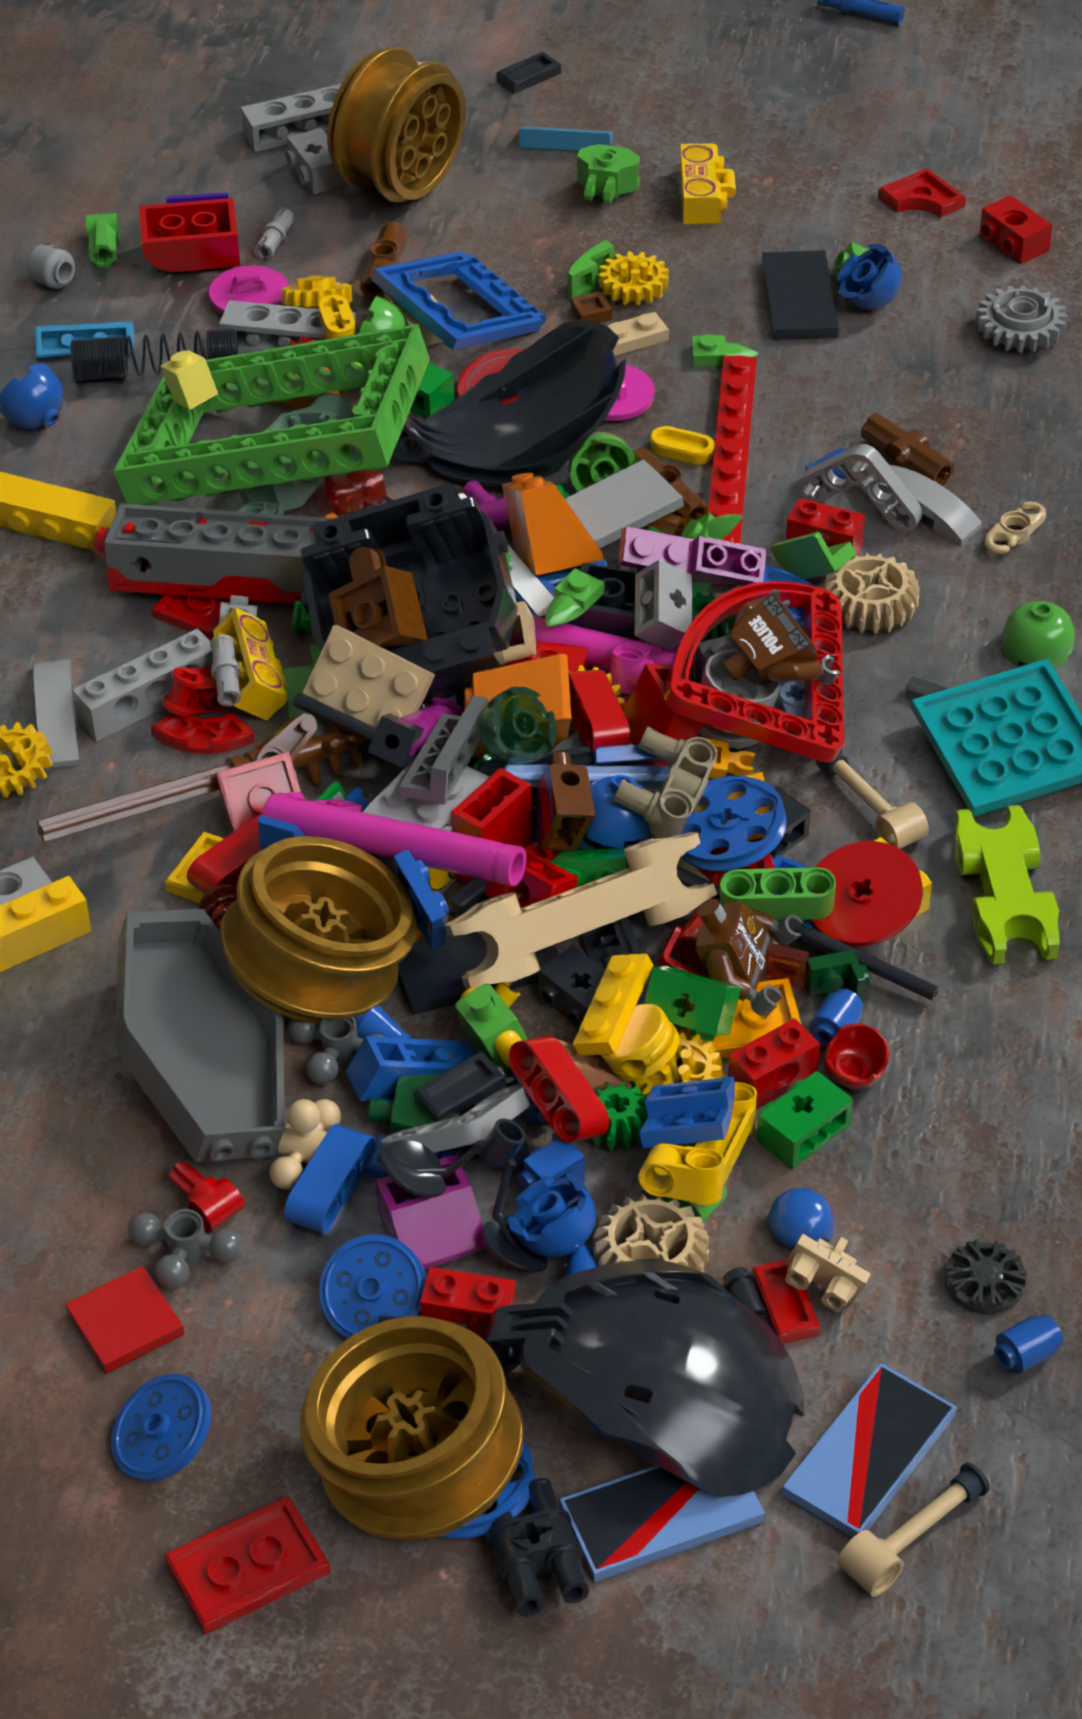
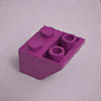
M456 1154L439 1159L440 1168H446L458 1160ZM462 1167L449 1177H442L446 1184V1190L442 1195L431 1198L420 1197L407 1192L395 1183L390 1176L376 1180L378 1212L389 1236L398 1239L411 1248L420 1259L424 1269L487 1249L481 1236L483 1225L473 1190Z

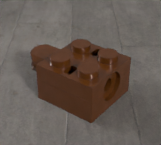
M367 547L357 548L349 557L353 582L329 593L335 625L388 651L427 640L412 572L388 567L383 551Z

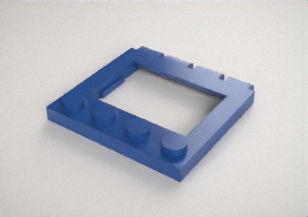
M461 251L376 268L372 276V281L383 289L385 294L397 301L406 312L412 314L427 330L433 332L452 350H460L474 345L536 332L540 330L541 325L546 321V316L531 303H528L512 287L507 286L505 281L493 271L487 269V266L472 254L465 255ZM455 274L503 316L467 325L464 321L454 319L451 316L452 311L444 304L433 301L430 298L431 293L423 286L415 285L412 282Z

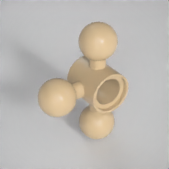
M301 1099L290 1106L287 1113L288 1123L285 1126L278 1146L279 1155L283 1157L276 1159L272 1163L269 1172L270 1179L277 1188L282 1190L293 1189L303 1173L301 1164L308 1165L333 1124L339 1125L341 1111L335 1102L321 1099L314 1103L311 1100Z

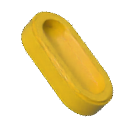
M662 426L651 432L649 447L655 455L694 465H702L714 459L715 442L711 437L704 434Z

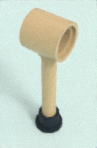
M842 749L833 762L816 760V765L821 770H827L831 775H838L879 815L875 820V830L878 838L882 837L888 844L901 849L928 835L929 825L922 809L914 802H908L900 807H892L848 765V759L842 754Z
M964 1463L960 1467V1473L951 1480V1487L885 1540L882 1538L878 1539L869 1530L861 1531L854 1536L840 1553L837 1561L838 1566L872 1597L883 1594L897 1580L904 1567V1562L897 1554L962 1501L968 1503L977 1495L985 1496L990 1490L986 1476L974 1464Z

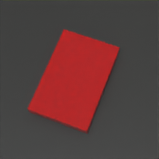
M289 1495L164 1554L165 1563L205 1635L331 1574L328 1560Z

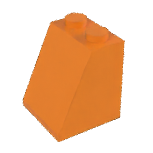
M533 473L515 475L512 477L513 482L502 484L515 553L534 575L537 576L580 566L583 563L588 564L604 560L603 553L555 484L543 480L541 476L533 477Z
M567 654L553 655L473 673L471 688L464 689V710L473 695L488 698L486 732L473 753V757H484L486 752L492 749L499 751L504 747H511L513 755L518 752L524 753V755L551 752L555 746L568 736L571 722Z

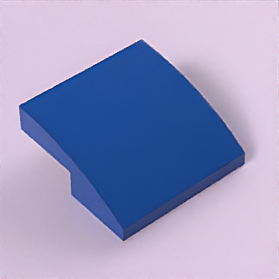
M734 1077L653 1086L645 1100L648 1118L639 1132L642 1148H653L658 1144L680 1145L724 1140L729 1129L733 1111Z

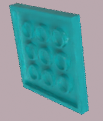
M1049 659L912 700L911 709L973 817L1082 783V713Z

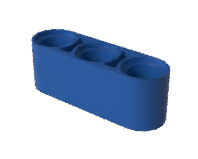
M333 1124L288 1196L284 1209L285 1221L326 1235L333 1227L367 1170V1165L376 1146L375 1137Z

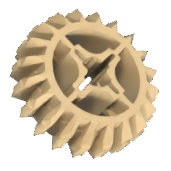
M867 552L863 557L853 556L836 572L826 574L823 589L832 592L839 598L841 602L842 623L846 624L847 630L855 627L860 630L861 634L865 630H872L876 635L878 630L881 629L890 633L893 626L902 628L905 621H911L912 615L916 612V607H918L920 587L918 580L915 578L914 571L908 570L904 562L896 563L895 556L886 559L882 557L881 553L878 556H870Z
M642 1193L639 1201L634 1202L626 1196L623 1207L612 1204L609 1215L601 1216L599 1228H596L593 1236V1244L595 1245L593 1247V1257L598 1267L639 1259H660L704 1272V1266H706V1262L709 1259V1249H707L709 1247V1236L707 1231L704 1230L702 1218L694 1217L691 1206L680 1208L678 1199H673L669 1203L665 1202L662 1196H657L656 1200H648L645 1194ZM682 1250V1252L676 1256V1252Z

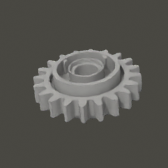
M1025 285L1018 289L1008 286L1007 291L1004 292L997 288L995 296L986 294L985 301L979 302L976 323H978L977 330L984 332V339L993 338L994 346L1003 344L1007 351L1011 348H1016L1020 353L1024 349L1036 352L1037 346L1048 349L1049 342L1057 344L1059 337H1064L1068 314H1065L1066 306L1060 305L1059 298L1050 299V292L1042 294L1039 292V288L1026 289Z

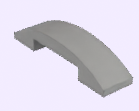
M889 465L920 504L923 514L934 520L933 531L962 545L982 528V522L976 514L949 490L917 472ZM877 483L878 488L882 492L892 493L886 484ZM859 484L851 487L868 496Z
M70 659L34 663L33 679L37 729L43 732L53 751V754L49 756L53 765L48 768L80 765L75 728Z

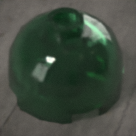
M511 687L490 699L481 711L478 725L480 741L485 750L495 760L507 765L530 764L542 758L547 750L554 746L557 734L555 715L553 711L547 712L543 703L537 699V697L541 696L538 692L527 687Z

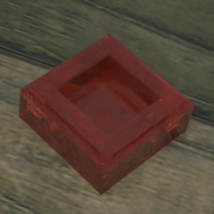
M771 943L767 951L765 979L778 980L789 978L791 986L804 989L809 952Z

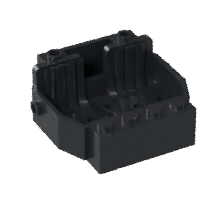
M451 482L312 525L316 544L306 546L300 550L302 562L306 567L303 573L305 591L301 592V599L305 611L310 613L315 643L321 651L333 625H335L329 593L353 582L349 557L357 548L367 547L383 551L388 567L412 572L417 596L420 597L418 601L427 640L390 650V652L435 674L422 704L430 703L432 697L445 699L464 693L465 688H471L473 673L505 666L502 651L509 647L518 611L506 558L509 548L504 532H497L491 519L480 509L475 498L467 497L460 499Z

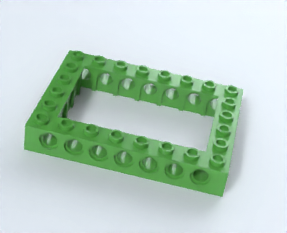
M415 324L208 359L206 363L218 394L191 410L174 402L163 375L114 469V474L126 504L151 506L160 501L173 500L178 502L193 496L205 495L210 497L231 490L243 492L257 486L270 485L274 487L289 481H312L321 476H344L353 471L366 469L368 471H377L388 466L430 361L419 325ZM357 387H363L360 390V400L352 409L353 418L330 419L328 422L310 425L299 424L291 428L273 431L268 429L260 433L242 436L237 434L229 438L211 441L200 440L198 443L188 444L205 412L216 411L223 413L235 407L247 406L253 408L265 402L278 401L283 403L296 397H318L326 392L339 390L341 392H350Z

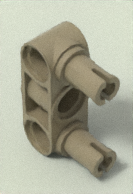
M648 726L637 749L669 763L668 767L671 769L660 792L656 791L653 794L623 779L612 802L623 805L644 816L643 820L648 822L650 831L657 838L681 835L707 786L709 774L717 759V750L707 739L693 737L686 741L683 739L677 741Z

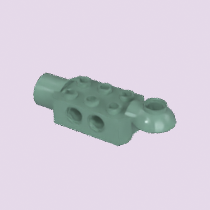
M324 393L319 395L308 408L281 414L268 429L273 431L296 427L299 424L310 425L328 422L330 419L353 418V408L339 395ZM321 476L312 481L295 480L274 487L263 485L253 487L247 491H239L244 505L238 508L236 512L283 515L287 510L304 505L327 476Z

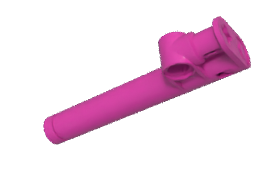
M533 615L536 641L588 647V666L609 671L613 679L611 686L619 684L621 693L632 694L645 664L671 665L676 652L674 649L568 623L548 627L544 617ZM523 633L512 635L509 646H514L515 639L524 640ZM693 656L689 672V681H691L693 675L695 656Z
M283 792L272 794L264 806V816L295 824L305 836L338 840L376 856L394 859L395 855L408 849L414 860L421 859L426 867L510 886L519 884L526 867V851L523 847L510 844L505 845L501 842L361 812V804L335 799L309 801L305 800L301 793Z

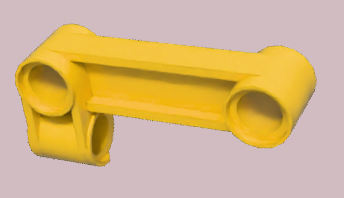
M735 1082L732 1117L724 1140L698 1142L695 1147H683L673 1144H658L654 1146L639 1171L638 1179L641 1187L647 1193L654 1196L689 1201L697 1205L706 1206L719 1202L722 1199L723 1187L748 1135L755 1131L757 1101L755 1087L744 1082Z

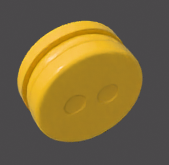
M653 1004L637 1005L634 1008L615 1054L600 1055L610 1065L614 1074L621 1080H642L658 1072L671 1060L679 1045V1033L660 1007Z

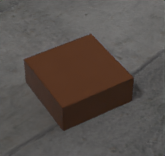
M602 291L571 298V309L578 320L594 321L597 323L612 320V308Z

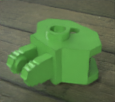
M602 144L581 148L577 155V182L585 187V200L592 201L596 195L602 197L604 203H611L613 198L618 199L619 195L638 190L640 178L637 176V169L640 164V156L629 148Z

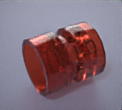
M366 469L353 471L344 476H325V488L333 511L339 517L358 511L360 505L364 508H369L386 502V487L380 470L368 471Z

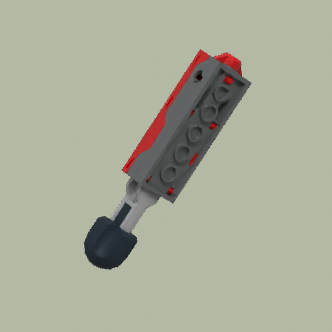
M120 503L111 527H100L96 531L94 551L99 558L106 562L109 590L123 591L125 593H157L162 596L170 594L195 596V598H225L230 600L231 595L248 597V600L262 601L264 603L295 604L296 601L302 602L301 592L305 591L303 573L306 567L302 562L300 550L306 546L316 544L312 525L327 521L329 518Z

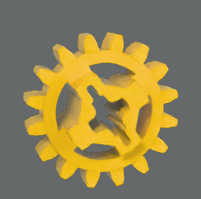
M309 276L297 278V285L281 288L282 304H285V306L293 305V307L319 309V301L328 295H340L345 297L348 303L352 301V285H348V283L340 284V282H336L335 277Z

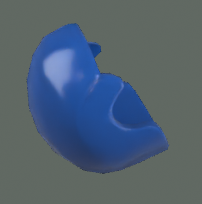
M795 1188L783 1192L773 1201L767 1224L775 1241L787 1248H794L802 1234L818 1242L819 1238L831 1241L834 1234L835 1218L832 1209L823 1195L810 1188Z

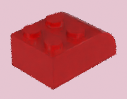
M234 198L139 206L142 250L146 259L156 268L168 272H196L204 269H228L241 266Z

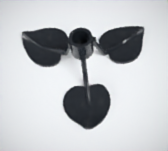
M519 1115L512 1120L506 1118L498 1119L485 1139L469 1144L472 1149L446 1168H440L441 1165L437 1156L425 1145L415 1141L398 1140L386 1147H380L378 1150L379 1158L388 1175L401 1188L420 1197L431 1198L442 1195L446 1190V1184L442 1177H449L477 1154H479L481 1162L488 1168L493 1170L503 1168L492 1213L494 1221L486 1222L481 1229L483 1243L496 1259L506 1265L530 1271H543L547 1269V1258L536 1255L526 1249L511 1231L508 1216L503 1217L502 1206L512 1170L524 1168V1159L530 1155L526 1143V1134L520 1127Z

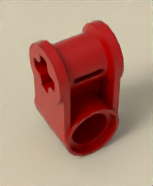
M178 667L173 670L171 674L173 683L169 694L165 695L162 699V705L165 709L177 715L190 716L201 713H220L228 708V706L219 704L217 700L215 677L211 676V669L209 667Z

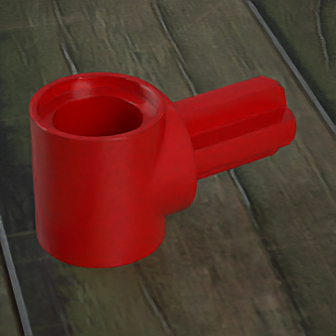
M177 1162L169 1173L170 1181L188 1196V1209L197 1212L202 1217L204 1231L207 1233H211L245 1207L240 1192L227 1178L222 1177L219 1180L213 1177L204 1178L188 1162Z

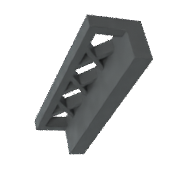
M473 695L461 717L442 713L401 782L399 796L445 805L486 732L488 698ZM447 728L454 729V730H453V732L451 733ZM427 782L430 784V787L419 786V784Z

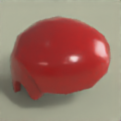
M863 1023L844 1025L826 1047L823 1057L825 1059L824 1067L827 1074L841 1086L854 1091L871 1087L880 1079L889 1063L890 1053L887 1040L877 1029Z

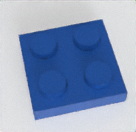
M407 849L394 856V873L401 880L410 896L416 916L417 928L432 952L445 945L446 929L444 924L448 923L446 916L450 912L440 892L434 894L428 884L430 875L422 860L418 859L415 861Z

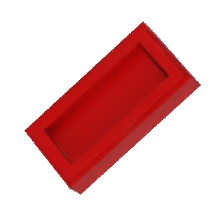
M786 1260L752 1267V1273L756 1278L755 1287L761 1303L767 1312L766 1316L769 1324L783 1344L820 1336V1324L806 1290H798L785 1281L789 1267L785 1265Z

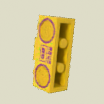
M714 143L680 144L683 224H721V211H727V197H733L736 194L734 171L732 169H724V156H718V147Z
M235 607L213 630L218 647V635H228L234 640L235 660L240 664L241 674L238 677L241 701L237 704L234 694H232L233 706L267 721L288 700L287 683L281 662L275 658L273 641L270 639L266 622Z

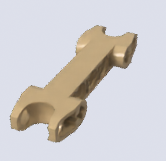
M689 832L672 837L648 839L624 849L629 868L521 909L516 893H507L475 904L465 913L444 924L448 936L477 932L482 935L486 942L487 954L483 963L461 977L464 987H480L485 983L513 982L534 974L540 970L535 955L536 951L643 911L648 926L663 924L689 914L703 902L717 895L714 884L708 885L705 883L686 887L682 885L677 877V864L680 857L700 844L698 833Z

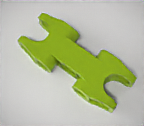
M1020 805L1007 806L1006 826L999 829H987L975 822L971 811L968 809L957 810L955 820V859L961 876L976 874L980 876L985 897L973 898L972 920L977 940L984 949L989 961L993 965L1005 964L1006 942L1015 938L1032 941L1038 946L1044 959H1057L1060 945L1058 928L1059 909L1052 891L1033 892L1027 870L1039 868L1040 847L1034 825L1026 816L1023 808Z

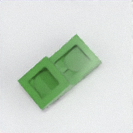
M605 240L588 250L573 264L568 272V299L570 301L572 297L590 294L597 290L600 266L606 265L607 258L614 260L613 244Z

